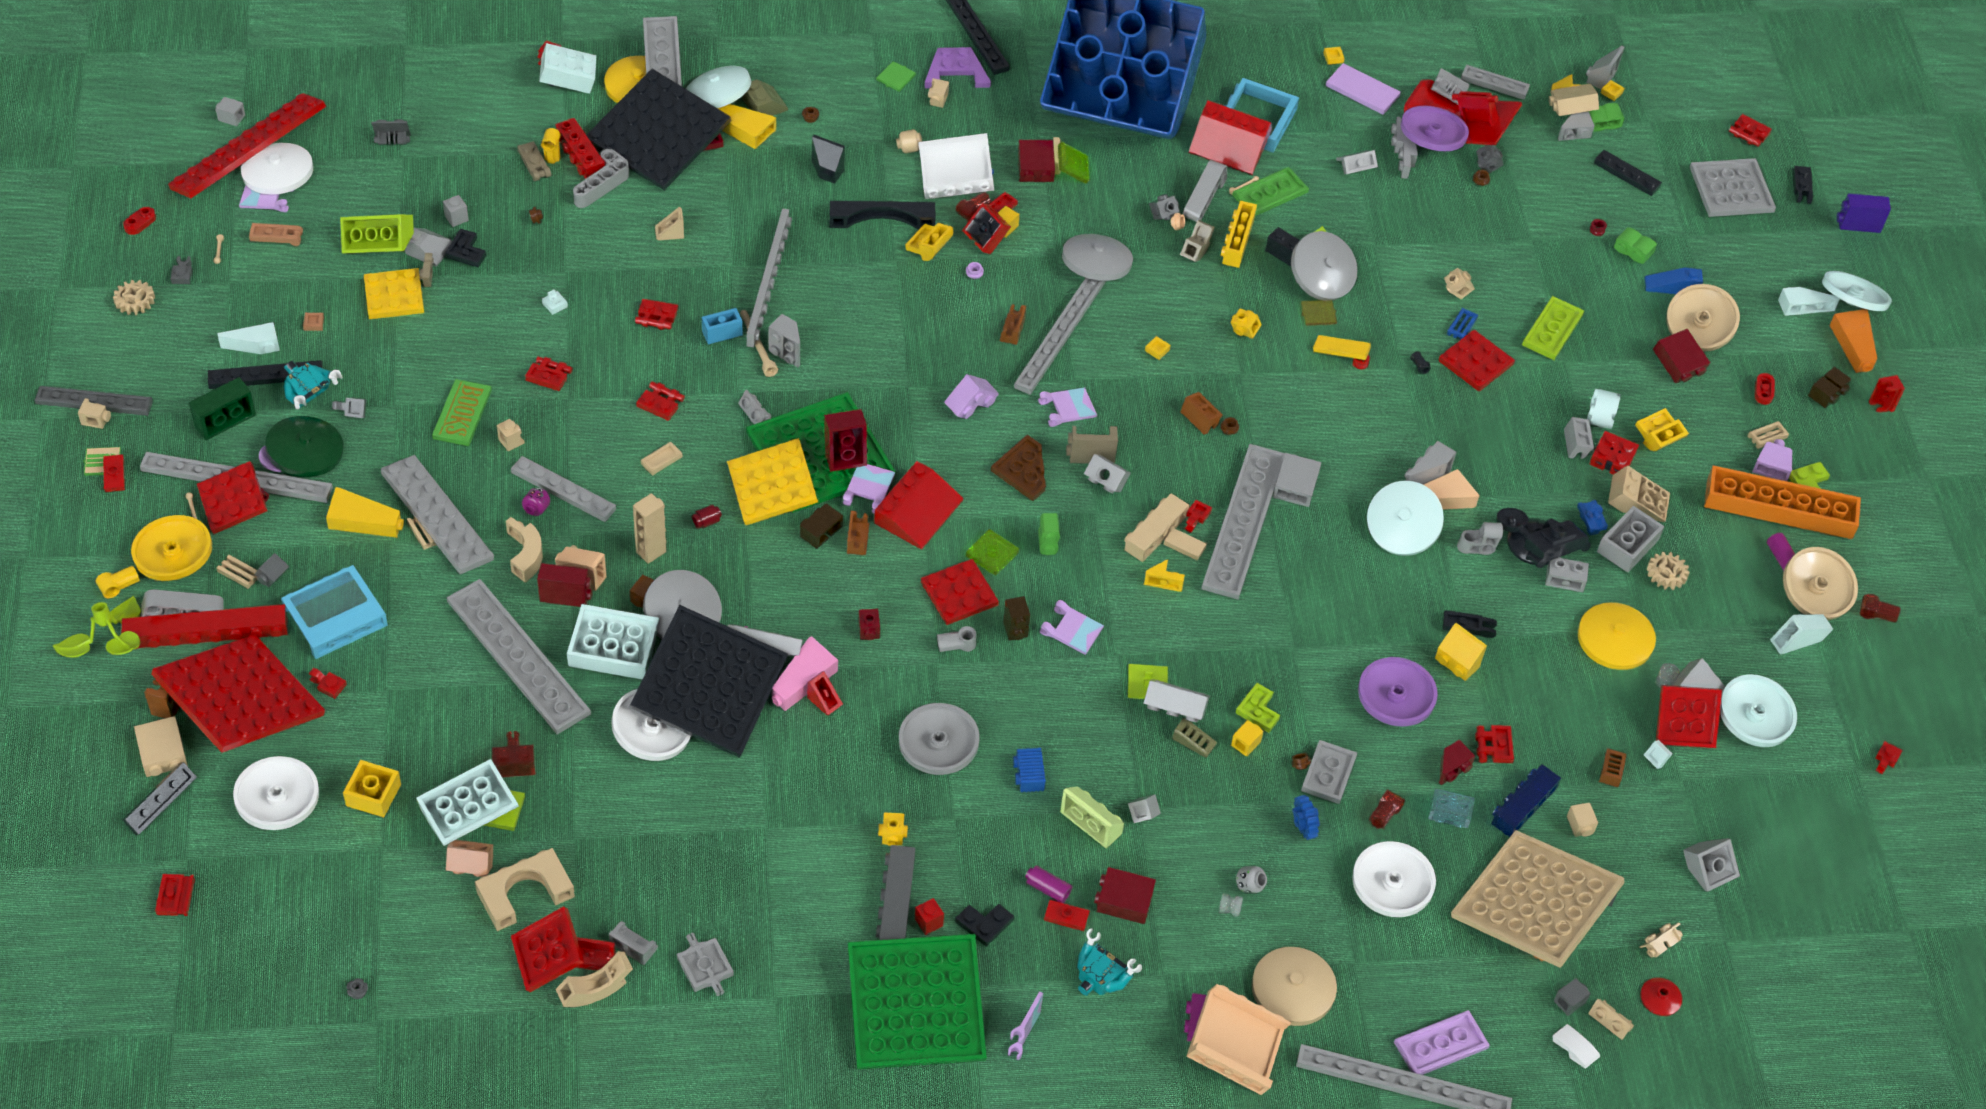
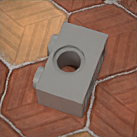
M1094 454L1084 474L1089 476V481L1095 484L1101 483L1104 485L1103 489L1114 493V491H1122L1131 472L1099 454ZM1106 470L1110 473L1107 480L1103 476Z

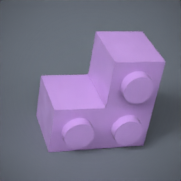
M966 374L945 400V404L956 416L967 419L974 413L978 405L987 408L991 406L999 393L987 380Z

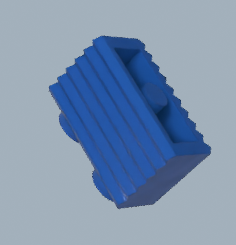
M1041 748L1017 749L1016 756H1013V767L1018 770V773H1015V784L1020 786V792L1044 791L1046 781Z

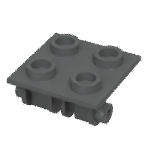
M396 119L394 121L377 120L376 122H371L375 133L374 143L387 145V136L389 145H391V136H393L394 145H396V136L397 144L410 143L411 133L407 121Z

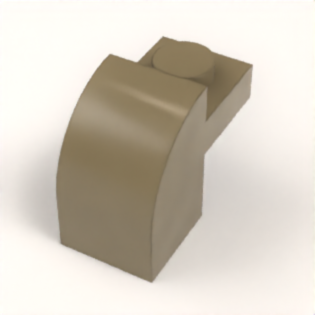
M1198 220L1191 237L1186 239L1180 255L1194 262L1199 261L1211 243L1209 241L1215 227Z

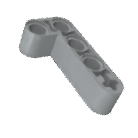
M612 149L603 150L601 157L605 162V166L574 187L575 206L585 208L629 178L628 161Z
M1213 160L1208 162L1184 208L1183 215L1185 218L1195 222L1202 220L1218 187L1222 188L1227 179L1226 165Z
M148 590L143 597L141 617L224 610V599L217 595Z

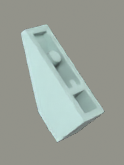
M1802 287L1783 288L1778 299L1785 316L1835 311L1840 300L1836 296Z
M273 322L217 333L220 347L223 349L256 354L280 351Z

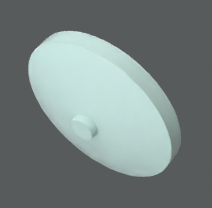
M724 66L698 76L686 89L714 107L720 108L743 96L750 88L751 78L748 71L743 67Z
M1829 271L1825 273L1822 279L1823 286L1829 292L1853 306L1874 311H1885L1892 302L1891 297L1883 289L1852 274Z
M1398 481L1382 488L1372 499L1367 513L1368 528L1374 541L1387 552L1401 556L1415 555L1432 546L1438 539L1444 522L1443 509L1438 497L1428 487L1414 481Z
M1742 675L1731 680L1722 691L1721 718L1726 727L1740 740L1758 747H1772L1784 742L1794 731L1797 723L1795 704L1787 691L1773 680L1759 675Z

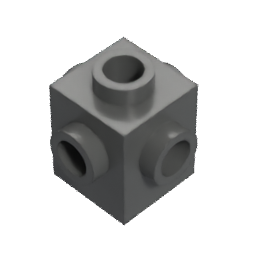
M1485 145L1476 151L1479 167L1482 170L1485 169L1489 174L1504 165L1502 161L1503 154L1494 145Z
M1162 194L1157 197L1158 200L1149 203L1154 220H1169L1175 213L1179 212V203L1174 195L1167 196V194Z

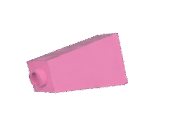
M812 636L809 637L802 646L800 654L793 658L774 684L771 698L773 703L777 707L780 706L784 711L789 709L807 695L808 681L822 671H825L828 678L838 672V659Z

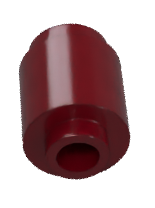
M711 504L695 511V514L692 515V520L697 529H704L720 522L722 514L718 506L715 507Z

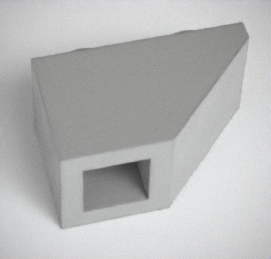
M1589 112L1571 114L1561 126L1558 140L1591 138L1594 124Z

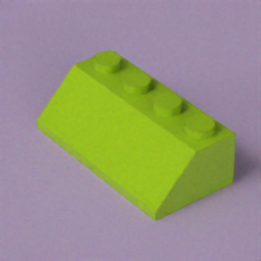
M413 215L340 217L342 253L404 251L414 234Z

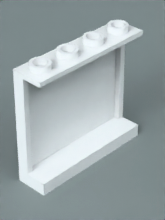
M987 133L919 142L925 199L994 191Z

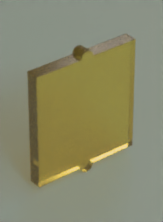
M1332 300L1301 301L1302 316H1304L1306 326L1337 324L1336 310H1334Z

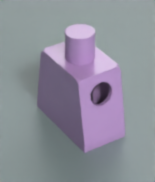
M1776 439L1774 443L1766 442L1752 473L1787 481L1792 471L1791 448L1784 447L1785 442L1781 439Z

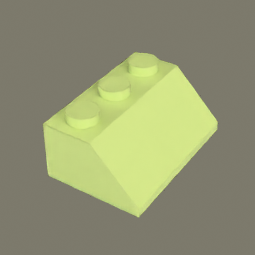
M1070 787L1063 790L1060 812L1107 849L1123 832L1124 823L1121 818L1113 815L1107 810L1105 805L1098 803L1087 791H1083L1079 787Z

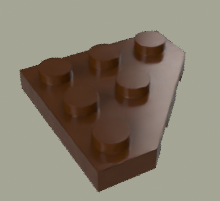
M1026 435L991 466V472L1032 501L1037 499L1046 489L1042 445L1029 435Z

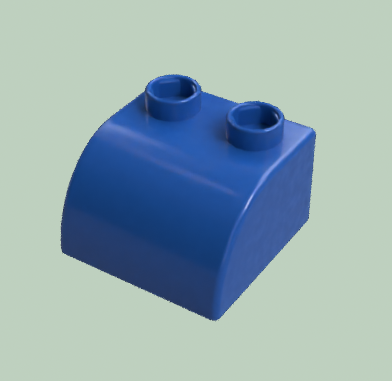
M1068 0L1041 95V106L1047 111L1165 139H1172L1177 134L1184 118L1206 40L1204 9L1173 0Z

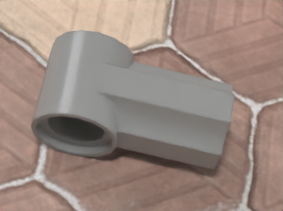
M965 626L957 632L937 634L939 651L956 649L967 652L972 651L976 647L975 629Z

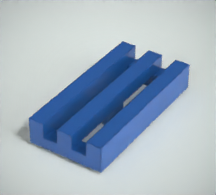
M1462 308L1448 329L1447 335L1453 334L1454 338L1457 339L1459 337L1460 340L1464 338L1476 322L1478 314ZM1467 314L1457 331L1454 330L1462 316ZM1472 317V319L1470 320L1469 324L1467 325V327L1465 328V330L1463 331V333H1461L1462 329L1464 328V326H1465V324L1467 323V321L1469 320V318Z

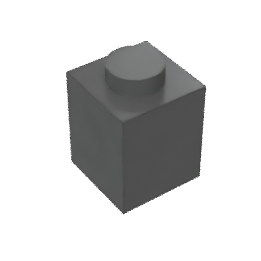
M274 553L254 575L257 576V580L261 584L270 587L285 573L289 566Z
M1575 978L1557 992L1554 1002L1569 1016L1586 1004L1591 993L1586 985L1580 983Z

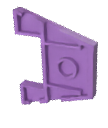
M971 47L937 48L925 80V88H930L933 78L940 80V76L974 75L975 88H990L991 85L989 77Z

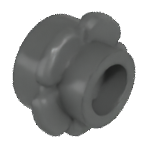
M357 978L347 984V994L353 999H361L366 995L368 985L364 983L363 979Z

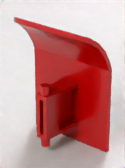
M1423 79L1406 101L1404 113L1408 109L1417 106H1433L1445 109L1460 117L1467 125L1469 134L1465 144L1496 145L1522 106V102L1498 101V96L1488 92L1460 91L1459 94H1452V100H1457V104L1431 89L1435 81Z

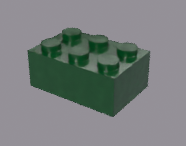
M240 377L189 402L194 426L205 440L256 416L251 391Z

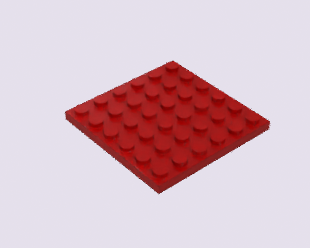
M249 636L152 669L151 675L221 753L322 717L325 713V709L256 636Z

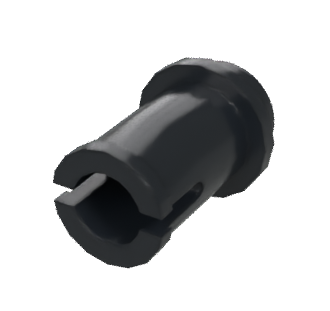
M1419 351L1414 352L1410 356V359L1417 366L1419 373L1426 374L1430 371V363L1423 358Z

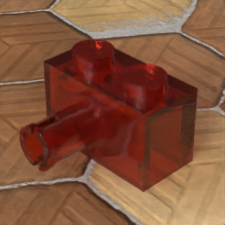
M512 731L507 733L506 747H492V760L501 777L536 775L534 745H520L519 732L514 731V738H512Z

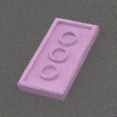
M1344 63L1326 82L1327 87L1382 115L1392 106L1401 93Z
M1469 1010L1396 1038L1394 1041L1409 1070L1420 1075L1484 1051L1490 1046Z

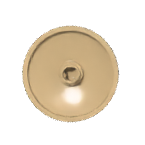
M1696 284L1682 289L1673 297L1667 310V326L1671 335L1688 329L1702 351L1716 350L1730 342L1737 332L1740 321L1739 309L1732 296L1725 290L1709 284Z
M1823 547L1805 548L1796 553L1788 561L1784 569L1783 585L1790 602L1804 615L1823 614L1827 620H1833L1849 611L1856 601L1858 595L1856 575L1849 563L1838 553Z
M1283 947L1269 952L1259 961L1252 978V992L1258 1005L1264 1006L1266 1010L1274 1014L1283 1016L1285 1020L1291 1022L1290 1025L1302 1026L1320 1020L1330 1011L1336 997L1337 983L1331 967L1319 955L1300 947Z

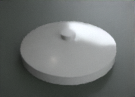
M1324 231L1313 232L1303 237L1293 249L1291 257L1293 275L1299 286L1310 296L1323 301H1332L1347 294L1354 286L1357 278L1356 259L1350 247L1338 236Z
M1099 234L1074 236L1066 241L1062 251V259L1070 270L1080 276L1093 280L1109 281L1122 278L1130 272L1133 263L1132 253L1123 243L1114 238Z
M687 570L666 572L652 582L645 594L643 602L644 615L659 618L657 636L660 639H663L679 604L720 622L722 614L720 597L713 585L695 572Z
M946 703L926 704L913 710L902 722L899 730V747L903 757L914 768L928 774H950L966 767L976 756L979 748V730L974 719L957 706Z

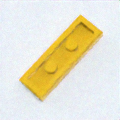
M1318 335L1313 350L1318 353L1366 360L1371 344Z

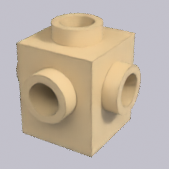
M1459 268L1451 271L1444 278L1447 283V290L1459 299H1463L1475 289L1470 281L1472 279L1470 274Z

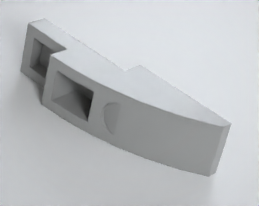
M1397 117L1395 124H1392L1391 134H1394L1391 146H1394V153H1398V159H1401L1398 165V171H1401V178L1408 179L1410 168L1415 167L1417 146L1404 135L1401 130L1402 119Z

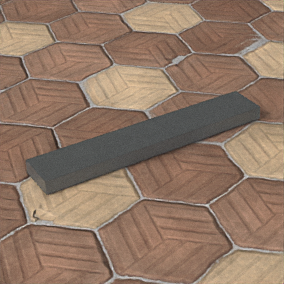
M40 386L35 398V403L39 405L80 409L84 399H89L90 403L104 405L106 410L110 412L145 416L149 415L153 403L152 397Z

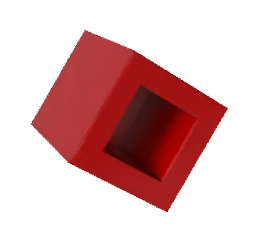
M932 898L916 906L915 921L923 933L927 935L943 927L944 912L935 899Z

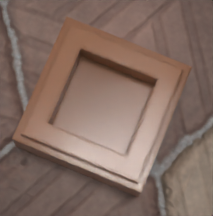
M305 313L304 331H323L324 313Z

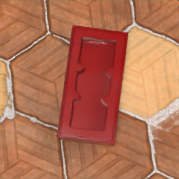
M1004 192L989 205L998 213L1005 206L1013 209L1018 205V200Z
M123 454L103 456L105 492L124 491Z
M1049 900L1044 921L1084 931L1090 910Z

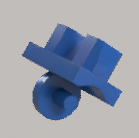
M1596 500L1588 503H1578L1577 507L1580 511V517L1585 522L1589 535H1596L1601 530H1607L1608 525L1602 514L1603 509L1601 505L1597 504Z

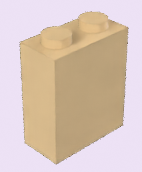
M1592 84L1551 90V96H1549L1550 106L1553 107V111H1556L1558 116L1599 109L1598 93Z
M175 716L134 726L146 777L158 776L161 773L172 771L180 762H184L187 765Z

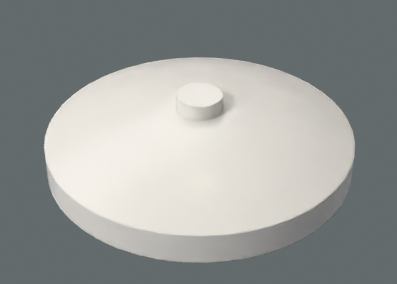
M291 143L271 144L241 166V175L248 188L258 193L271 195L287 193L299 188L308 181L313 173V162L309 152L303 147Z
M637 689L625 694L615 706L611 725L616 740L627 752L641 759L661 761L670 759L684 750L690 740V735L629 708Z
M277 756L259 760L248 766L235 783L233 797L237 812L247 823L261 829L280 830L300 823L312 813L318 802L319 787L314 772L305 763L294 758Z
M1387 841L1368 847L1360 854L1353 869L1352 879L1357 895L1365 905L1382 915L1406 917L1416 914L1428 905L1435 890L1436 877L1431 863L1420 851L1404 843Z

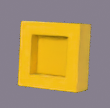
M1341 47L1324 48L1327 65L1344 63Z
M1610 80L1601 89L1600 93L1615 101L1623 94L1625 88Z
M1156 336L1145 346V351L1160 360L1170 350L1171 345Z

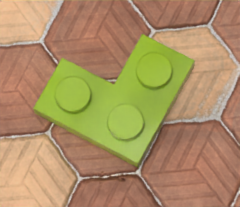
M1817 462L1792 470L1789 479L1792 483L1820 488L1817 483L1828 480L1830 474L1821 462Z
M1259 683L1254 685L1236 709V714L1253 724H1257L1268 733H1270L1280 719L1279 714L1265 707L1273 697L1274 692Z

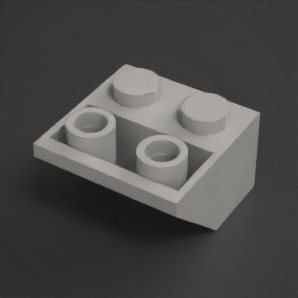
M781 314L769 326V351L798 368L800 366V337L797 322Z

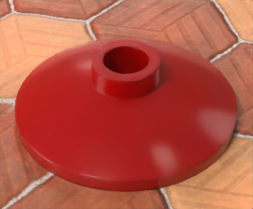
M1652 978L1646 981L1641 988V1001L1653 1014L1670 1016L1675 1014L1682 1005L1681 991L1670 980Z

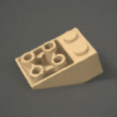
M1627 465L1613 475L1608 503L1623 513H1627L1635 506L1654 520L1665 522L1670 493Z

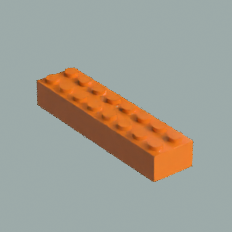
M1713 465L1707 478L1704 507L1853 539L1859 527L1861 497Z

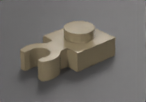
M425 253L423 269H420L419 277L420 280H423L424 287L432 286L433 253Z

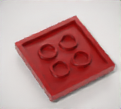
M1473 330L1439 356L1438 361L1480 392L1513 366L1515 359L1476 330Z
M250 461L197 483L209 526L214 534L268 511L254 466Z
M973 559L921 578L922 586L946 625L991 609L999 604L997 597Z
M1661 685L1656 741L1659 740L1663 745L1716 748L1722 690L1719 688Z
M564 906L511 935L524 985L529 992L538 989L584 963L569 910Z

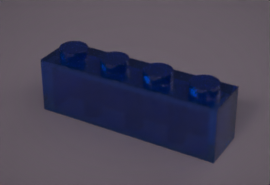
M1543 764L1537 770L1535 768L1532 769L1527 776L1528 779L1525 782L1522 780L1516 787V792L1514 794L1510 793L1504 800L1505 804L1502 807L1500 805L1497 806L1492 813L1494 818L1491 824L1508 837H1511L1515 830L1518 831L1559 786L1561 777Z

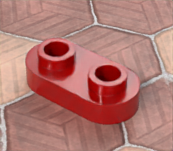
M142 207L123 222L125 232L130 235H136L156 220L154 209Z
M1761 373L1755 381V400L1762 405H1768L1774 398L1775 379L1768 373Z

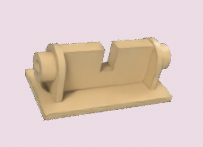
M1667 923L1659 928L1661 932L1657 935L1653 933L1644 939L1646 942L1640 948L1647 947V954L1651 958L1658 957L1667 950L1663 942L1669 948L1681 940L1683 934L1680 930L1676 929L1680 923L1673 925Z
M1597 999L1588 1014L1623 1040L1626 1034L1634 1027L1632 1021L1620 1013H1616V1010L1607 1004L1605 1000Z

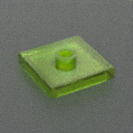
M1061 141L1058 144L1059 170L1087 184L1090 181L1088 155Z
M988 529L966 551V557L973 559L975 563L996 576L1019 553V548Z

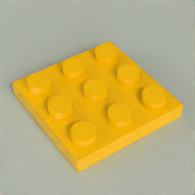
M419 268L364 274L369 319L424 313Z

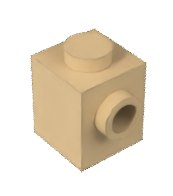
M1584 803L1570 807L1567 819L1574 836L1586 837L1592 835L1596 830L1598 821L1591 804Z

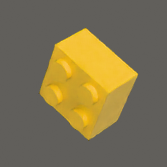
M360 760L343 792L345 805L384 818L401 786L399 771Z

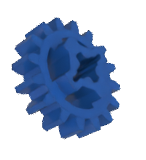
M1306 795L1294 798L1295 802L1293 804L1295 808L1292 811L1295 826L1299 828V831L1306 840L1318 837L1317 833H1319L1317 827L1320 826L1317 808L1313 806L1312 801H1309V797Z

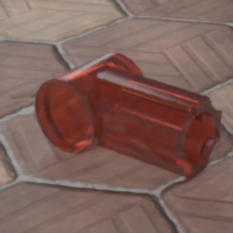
M981 192L968 201L966 199L961 200L957 204L955 211L969 222L982 203L989 205L991 200L986 192Z
M1866 594L1862 597L1860 615L1865 619L1877 617L1896 623L1901 608L1880 601L1879 597L1874 594Z
M1387 789L1378 807L1370 816L1369 821L1377 829H1384L1394 814L1397 815L1406 800Z

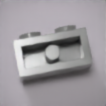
M1561 557L1549 561L1547 566L1545 585L1583 593L1587 583L1589 563L1563 559Z

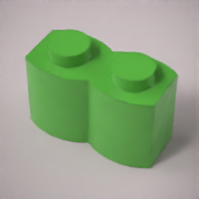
M1617 103L1599 105L1598 110L1586 111L1589 112L1593 121V132L1620 128L1625 119Z
M1627 227L1616 239L1614 248L1619 253L1628 255L1634 261L1644 264L1655 252L1657 243L1647 236H1642L1635 229Z
M1043 513L1040 516L1038 536L1040 553L1042 555H1055L1058 552L1060 530L1057 513Z

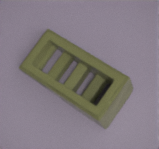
M1185 718L1181 720L1174 730L1172 738L1205 758L1209 756L1217 744L1214 739ZM1207 743L1208 745L1205 747V749L1202 748L1203 744Z

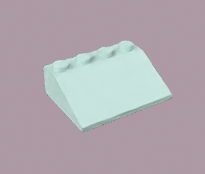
M582 604L567 652L568 666L643 679L652 660L659 618Z
M491 759L416 798L421 811L443 846L519 807Z

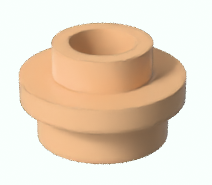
M1175 213L1172 216L1171 226L1174 230L1184 228V215Z

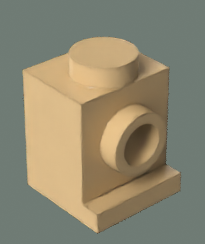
M932 79V86L928 92L930 105L944 107L949 91L948 81Z
M84 399L78 411L81 425L103 429L106 422L110 420L111 412L107 411L104 405L90 403L89 399Z
M508 419L497 425L498 440L507 451L524 444V440L520 436L522 434L521 429L514 421Z

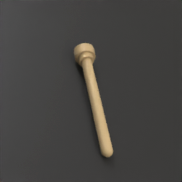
M742 310L740 315L748 330L751 319L747 311ZM759 338V341L756 340L755 347L763 361L762 370L765 376H774L778 372V367L775 362L769 359Z

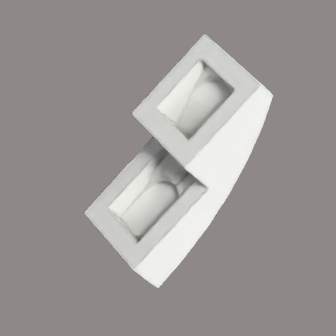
M1568 1024L1553 1035V1042L1567 1050L1569 1058L1584 1068H1587L1600 1057L1599 1052L1591 1043Z

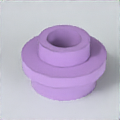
M971 262L966 267V274L970 278L977 279L983 275V267L978 262Z

